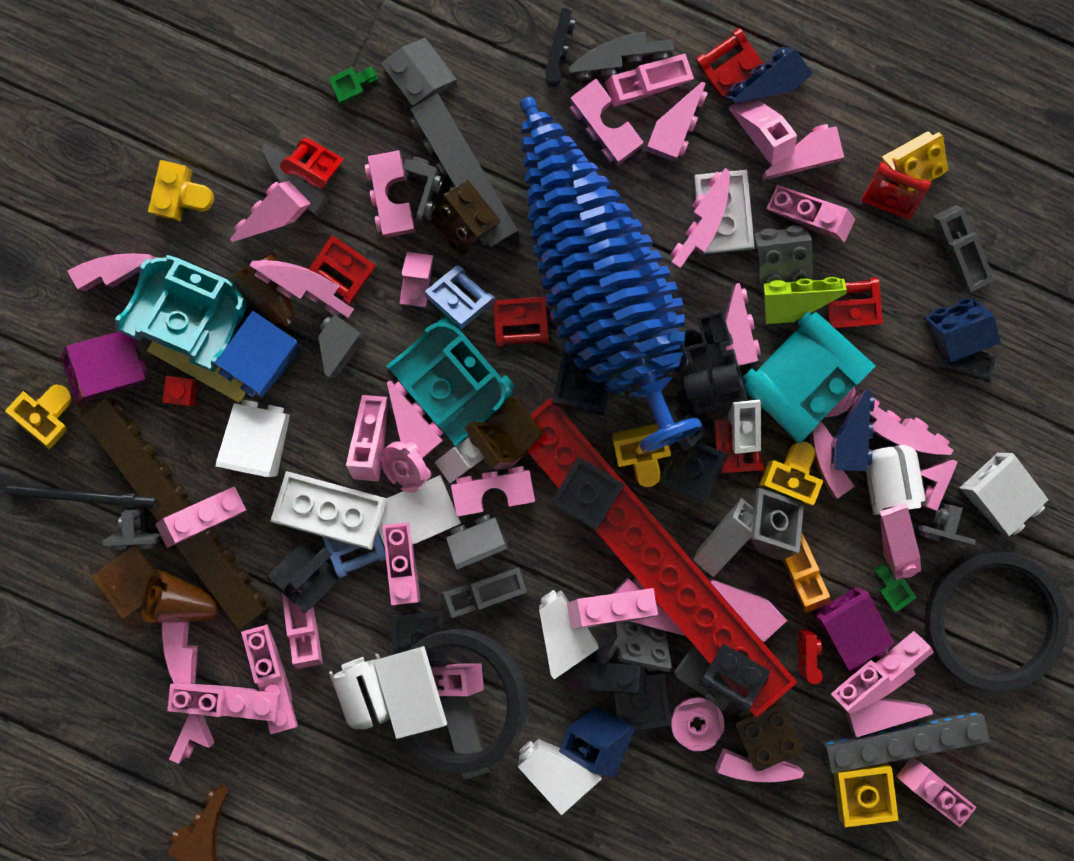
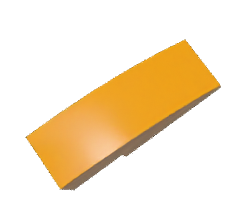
M801 531L799 554L783 559L805 613L830 604V595Z

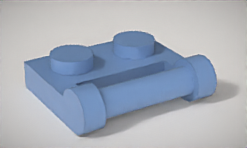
M459 265L451 269L425 291V297L461 330L483 311L493 307L496 302V298L491 293H485L465 275V270ZM459 282L478 301L474 303L453 283Z
M378 531L374 541L376 550L344 563L341 560V555L361 547L322 537L327 550L332 553L330 558L339 578L347 576V572L377 560L381 562L386 560L385 546Z

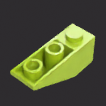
M827 277L824 280L800 279L797 282L775 280L764 284L766 324L794 322L802 318L807 312L811 313L847 294L845 280L837 277Z

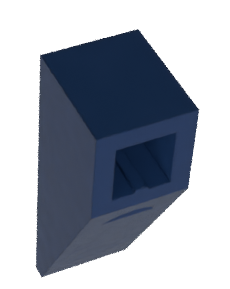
M781 47L771 55L772 59L765 65L760 64L755 67L747 80L733 85L730 89L731 93L725 98L727 101L738 103L790 92L813 73L796 48Z
M862 390L831 442L830 469L868 471V465L871 466L872 450L868 449L869 439L873 437L874 427L873 423L869 421L870 412L874 411L875 399L874 396H871V390Z

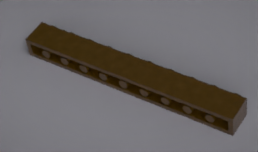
M105 398L80 417L139 497L157 498V507L155 509H148L158 522L165 517L192 506L187 499L189 494L181 484L177 485L172 479L173 472L167 464L160 463L156 457L158 454L156 449L150 442L145 443L140 436L142 433L140 427L133 420H128L124 414L126 409L119 400L116 399L114 401L113 398ZM213 527L175 544L238 630L268 609L266 605L268 600L259 589L256 591L250 583L252 581L250 575L245 569H239L234 562L236 560L235 555L228 547L224 549L218 541L221 539L220 535Z

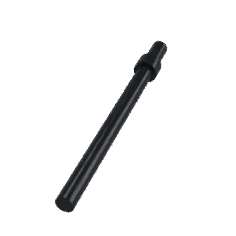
M8 485L6 487V494L12 496L120 505L124 509H136L137 507L155 509L157 507V498L139 497L135 493L117 495Z

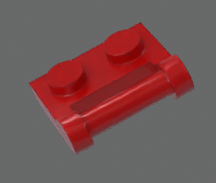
M740 28L733 31L731 37L713 50L695 58L697 65L721 99L731 93L730 89L733 85L747 80L755 67L764 64ZM736 45L741 48L742 51L716 70L712 69L710 65L712 62Z
M303 138L298 142L297 149L291 156L283 159L280 163V168L285 174L294 173L306 180L310 185L323 189L341 167L344 158L309 138ZM305 155H312L306 164L300 162Z
M880 162L863 193L861 201L911 220L928 192L931 181L924 178L922 180L888 168V164ZM882 179H889L891 181L897 182L899 184L915 189L917 191L915 193L899 186L883 181Z
M332 235L309 267V270L338 285L336 293L344 297L343 301L350 305L376 268V265ZM326 262L353 281L350 288L346 287L321 269L323 264Z
M878 277L869 278V281L845 283L847 293L869 291L871 298L846 301L834 300L826 304L828 323L834 328L883 324Z
M545 297L496 300L493 305L496 348H504V345L541 342V345L549 344ZM540 324V332L503 335V327Z
M728 419L714 420L715 449L729 455L721 473L764 470V462H761V451L750 452L751 463H744L743 453L735 454L732 450V425Z
M798 629L799 673L806 677L809 683L818 684L823 677L822 672L817 668V656H820L822 651L821 640L817 639V635L809 629Z

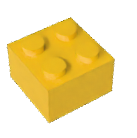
M888 763L834 773L839 820L845 827L899 821L892 767Z

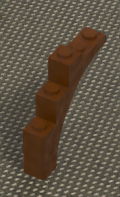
M221 784L216 791L214 789L210 790L203 802L207 804L204 812H198L190 826L186 824L180 831L178 829L174 831L168 841L172 846L167 854L179 861H219L217 854V828L222 807L231 789Z

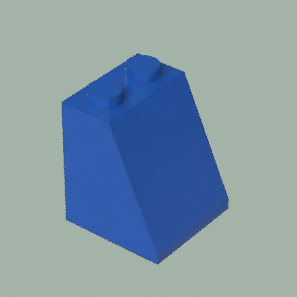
M252 311L217 359L215 365L220 369L218 371L220 376L229 382L235 379L242 384L240 387L242 391L251 397L257 394L262 398L301 350L294 338Z

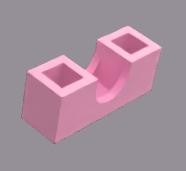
M595 79L570 98L572 106L569 109L578 121L582 119L588 126L585 130L594 142L598 140L603 146L601 152L609 163L614 161L618 166L641 149L644 142L629 122L615 129L608 128L602 123L600 115L611 106L612 99L598 80Z
M400 151L368 156L369 164L365 165L367 179L372 180L374 190H370L372 206H377L379 216H375L377 232L382 231V235L385 238L416 232L411 205L409 203L394 204L388 199L390 187L397 182L406 181Z
M519 466L508 469L509 474L498 476V471L483 473V479L473 481L472 476L456 478L457 484L451 485L456 515L463 516L483 512L482 498L484 493L491 488H498L504 491L508 498L509 507L535 502L530 470L524 471V467Z
M234 486L163 518L156 523V526L166 547L169 548L203 530L238 516L246 511V508Z
M653 588L581 598L567 603L571 630L612 622L647 619L658 615Z

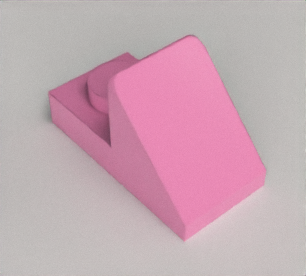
M407 252L402 270L403 282L400 304L427 308L428 299L425 297V291L430 286L433 255Z
M946 459L920 469L922 478L931 481L930 485L927 484L924 488L927 506L924 507L938 510L958 463L957 461Z
M188 715L169 760L179 764L185 757L189 759L195 747V743H192V741L208 748L214 744L204 715Z

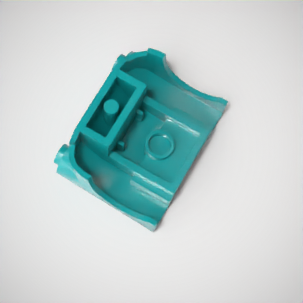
M167 255V258H155L152 260L147 258L140 266L139 280L135 292L125 310L116 317L115 327L116 331L139 341L144 337L189 356L190 363L214 373L217 368L215 362L233 338L249 307V302L235 288L234 283L214 273Z
M816 311L813 314L807 312L797 322L800 325L798 330L756 372L751 369L742 378L745 392L749 395V398L751 400H760L761 409L777 421L797 443H801L818 426L819 422L875 367L867 357Z
M445 315L438 322L427 327L424 333L409 348L386 365V367L392 371L404 388L437 426L444 431L453 444L457 446L468 436L464 428L471 421L484 422L509 397L515 395L512 390L516 386L506 375L501 378L460 331L461 329Z

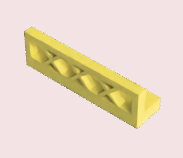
M152 341L147 350L241 403L246 394L240 389L241 383L235 379L229 382L218 374L219 368H216L213 373L190 363L189 356Z

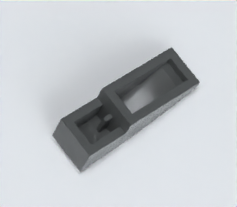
M264 143L262 150L276 177L281 183L289 180L311 203L307 209L318 217L328 202V197L310 186L306 180L296 174L288 175L282 172L280 163L285 156Z
M955 205L932 216L943 244L968 291L973 292L995 281L978 235L972 231L964 208Z
M517 567L439 593V597L446 618H454L527 593L520 569Z
M447 696L441 698L455 753L471 754L483 751L482 738L468 696ZM490 766L474 772L462 773L463 779L466 780L488 773Z

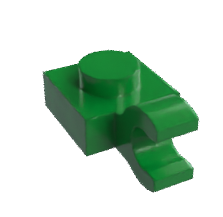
M372 66L357 74L354 68L351 67L329 78L341 104L364 94L362 85L379 80Z
M883 564L873 569L884 584L878 590L893 612L896 613L917 598L905 579L900 578L896 580Z

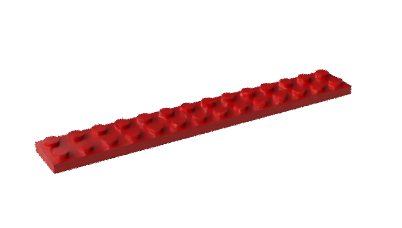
M551 398L531 414L542 430L543 436L528 453L558 488H560L578 457L625 484L558 406L552 405ZM625 484L599 528L595 531L645 589H654L656 602L710 664L722 643L771 671L749 709L757 718L798 682ZM718 672L732 690L746 697L749 692L748 689Z

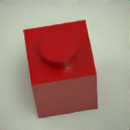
M166 376L163 402L196 406L199 380Z

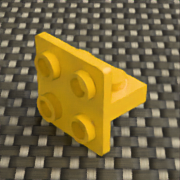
M928 131L882 157L883 163L888 164V168L919 180L924 178L931 181L948 171L944 139L939 132L932 136ZM898 183V186L909 191L915 190Z

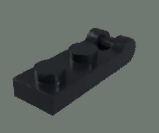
M563 7L545 73L546 84L550 87H556L561 82L559 66L561 60L566 61L569 50V45L565 44L567 34H573L576 19H572V10Z

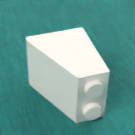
M242 400V404L234 403L216 461V467L264 477L277 476L290 414L283 413L284 408L268 405L267 410L257 408L258 402Z
M1013 453L995 454L959 488L1002 535L1007 536L1018 534L1025 527L1024 522L1029 517H1035L1040 514L1045 508L1043 504L1048 501V498Z
M552 590L541 598L542 604L539 607L550 673L553 679L599 649L597 641L588 628L571 630L567 606L569 601L562 590L557 593Z
M540 739L534 743L529 741L519 751L521 754L519 755L518 768L561 815L602 779L601 775L593 773L560 753L559 747Z

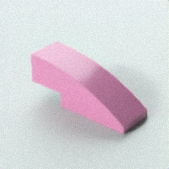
M686 54L638 66L635 70L612 75L605 81V85L612 99V105L615 107L693 80L694 77Z
M116 254L82 263L68 270V273L78 290L87 291L103 281L106 286L113 288L140 273V266L147 258L152 260L156 257L150 254Z
M820 421L818 426L809 434L811 445L816 451L814 460L825 486L832 497L838 499L855 486L843 470L830 469L831 442L834 438Z
M282 593L286 631L290 639L292 664L297 669L323 664L314 607L307 613H303Z
M189 622L162 623L164 655L174 684H195L198 645H188Z
M724 748L715 766L720 774L753 782L788 781L802 778L804 774L800 767L785 761L762 771H756L749 756L744 757Z

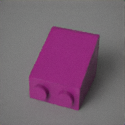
M115 332L68 345L64 348L60 358L76 405L141 384L145 380L147 369L144 361L138 358L136 350H139L137 339L120 332Z
M858 586L812 613L843 666L849 671L852 669L854 671L860 670L868 663L867 660L875 655L878 658L887 654L891 650L889 647L895 644L869 593Z

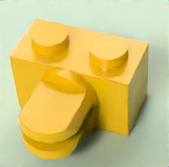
M160 160L148 212L158 217L181 222L184 208L207 211L214 203V195L208 187L191 183L193 171L187 166Z
M56 384L51 386L37 401L23 391L5 412L9 418L50 450L67 432L65 425L58 420V417L69 407L72 398L66 387Z
M657 424L612 433L618 466L633 464L635 478L644 487H651L659 482L661 473L658 459L671 456L669 445L643 453L640 448V442L644 438L659 431Z
M808 442L795 443L791 446L784 464L774 460L769 461L759 486L802 502L806 506H813L823 483V480L809 475L816 455L814 447Z

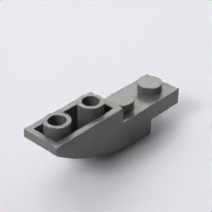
M645 32L613 39L590 50L569 67V78H575L576 81H586L594 75L610 78L612 75L622 71V62L624 61L628 65L642 63V59L653 58L655 62L667 59L674 52L673 39L646 42Z

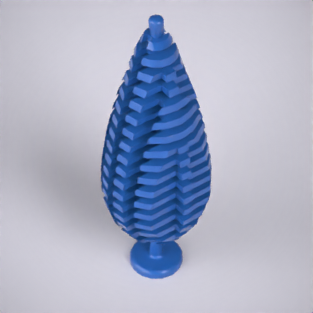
M533 97L522 99L520 107L522 112L525 113L527 120L522 122L521 133L531 134L532 136L523 137L521 140V150L526 153L523 158V167H527V173L524 175L525 183H530V188L527 191V205L530 206L531 213H528L529 221L534 225V229H531L532 237L535 241H538V245H534L535 255L537 258H542V261H537L539 274H547V277L541 278L543 290H552V293L545 296L547 307L557 305L558 308L557 310H551L552 323L563 321L564 326H558L556 329L559 339L570 337L572 341L564 343L563 348L567 355L577 353L578 356H582L574 359V363L579 369L588 368L592 370V373H587L586 375L595 383L608 381L606 383L608 387L604 389L614 394L629 391L636 385L641 386L639 391L631 392L628 397L646 398L659 427V431L652 433L640 442V448L643 453L651 452L682 440L699 431L703 426L698 418H690L674 423L661 393L662 389L673 377H666L656 381V379L664 376V373L671 372L679 366L683 353L673 352L680 349V345L685 343V332L678 331L679 327H684L685 315H676V312H673L682 309V298L673 299L672 294L676 293L677 286L675 282L666 283L665 280L669 277L670 271L667 266L659 267L658 263L662 260L661 254L658 250L651 251L649 249L653 241L649 235L640 234L643 231V226L638 219H631L633 213L627 205L616 203L622 201L616 190L607 189L606 186L612 185L605 176H599L596 171L601 170L594 163H590L580 149H576V143L569 136H564L566 131L560 124L552 123L553 118L546 112H538L537 104Z

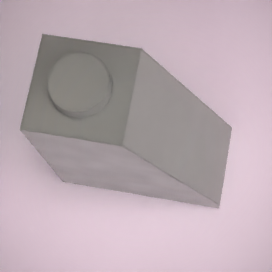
M740 498L697 550L693 559L701 571L709 573L713 577L752 536L754 508L744 499Z

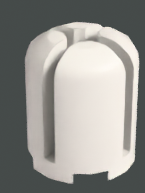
M898 445L873 450L871 466L868 465V471H865L873 515L880 514L881 511L906 503L908 510L927 506L918 455L915 449L906 445Z
M375 654L376 658L380 659V655ZM364 657L342 664V671L334 675L332 671L329 672L346 722L351 728L368 729L373 727L356 678L360 675L379 724L390 719L374 660L365 662Z

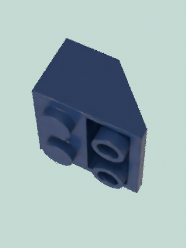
M974 298L962 299L953 306L938 308L932 314L924 316L925 322L941 354L950 362L1001 343L994 314Z
M595 706L569 726L559 752L595 774L616 777L635 727Z

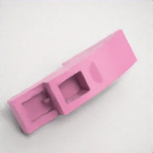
M726 168L721 174L716 171L707 184L711 189L706 196L701 193L692 205L696 209L692 216L700 222L699 224L695 221L685 233L689 236L684 245L678 243L670 254L674 258L670 265L677 270L682 267L694 249L700 254H704L720 226L728 200L730 171Z
M262 260L252 261L250 264L251 267L257 270L255 273L256 277L267 284L271 280L278 284L276 290L288 298L293 294L300 299L305 295L315 303L320 299L326 303L324 309L336 316L341 313L349 317L354 310L334 296L339 287L338 285L309 269L280 261Z
M859 395L856 396V398L854 399L852 405L855 403V401H856V399H857V397H858ZM875 399L874 411L870 412V419H872L870 423H873V433L897 446L906 445L912 447L916 452L952 454L954 450L948 446L950 442L938 433L934 436L927 431L929 426L922 420L909 418L900 424L901 418L890 410L884 412L878 407L880 403Z
M268 624L241 632L253 679L257 683L259 691L280 693L278 720L275 722L267 721L270 734L297 727L298 724L291 701L293 697Z
M913 631L879 661L874 663L870 660L833 691L831 695L848 713L865 708L884 698L915 675L914 669L933 653L932 647Z
M170 684L167 711L214 717L231 716L275 722L278 720L280 693L231 686Z

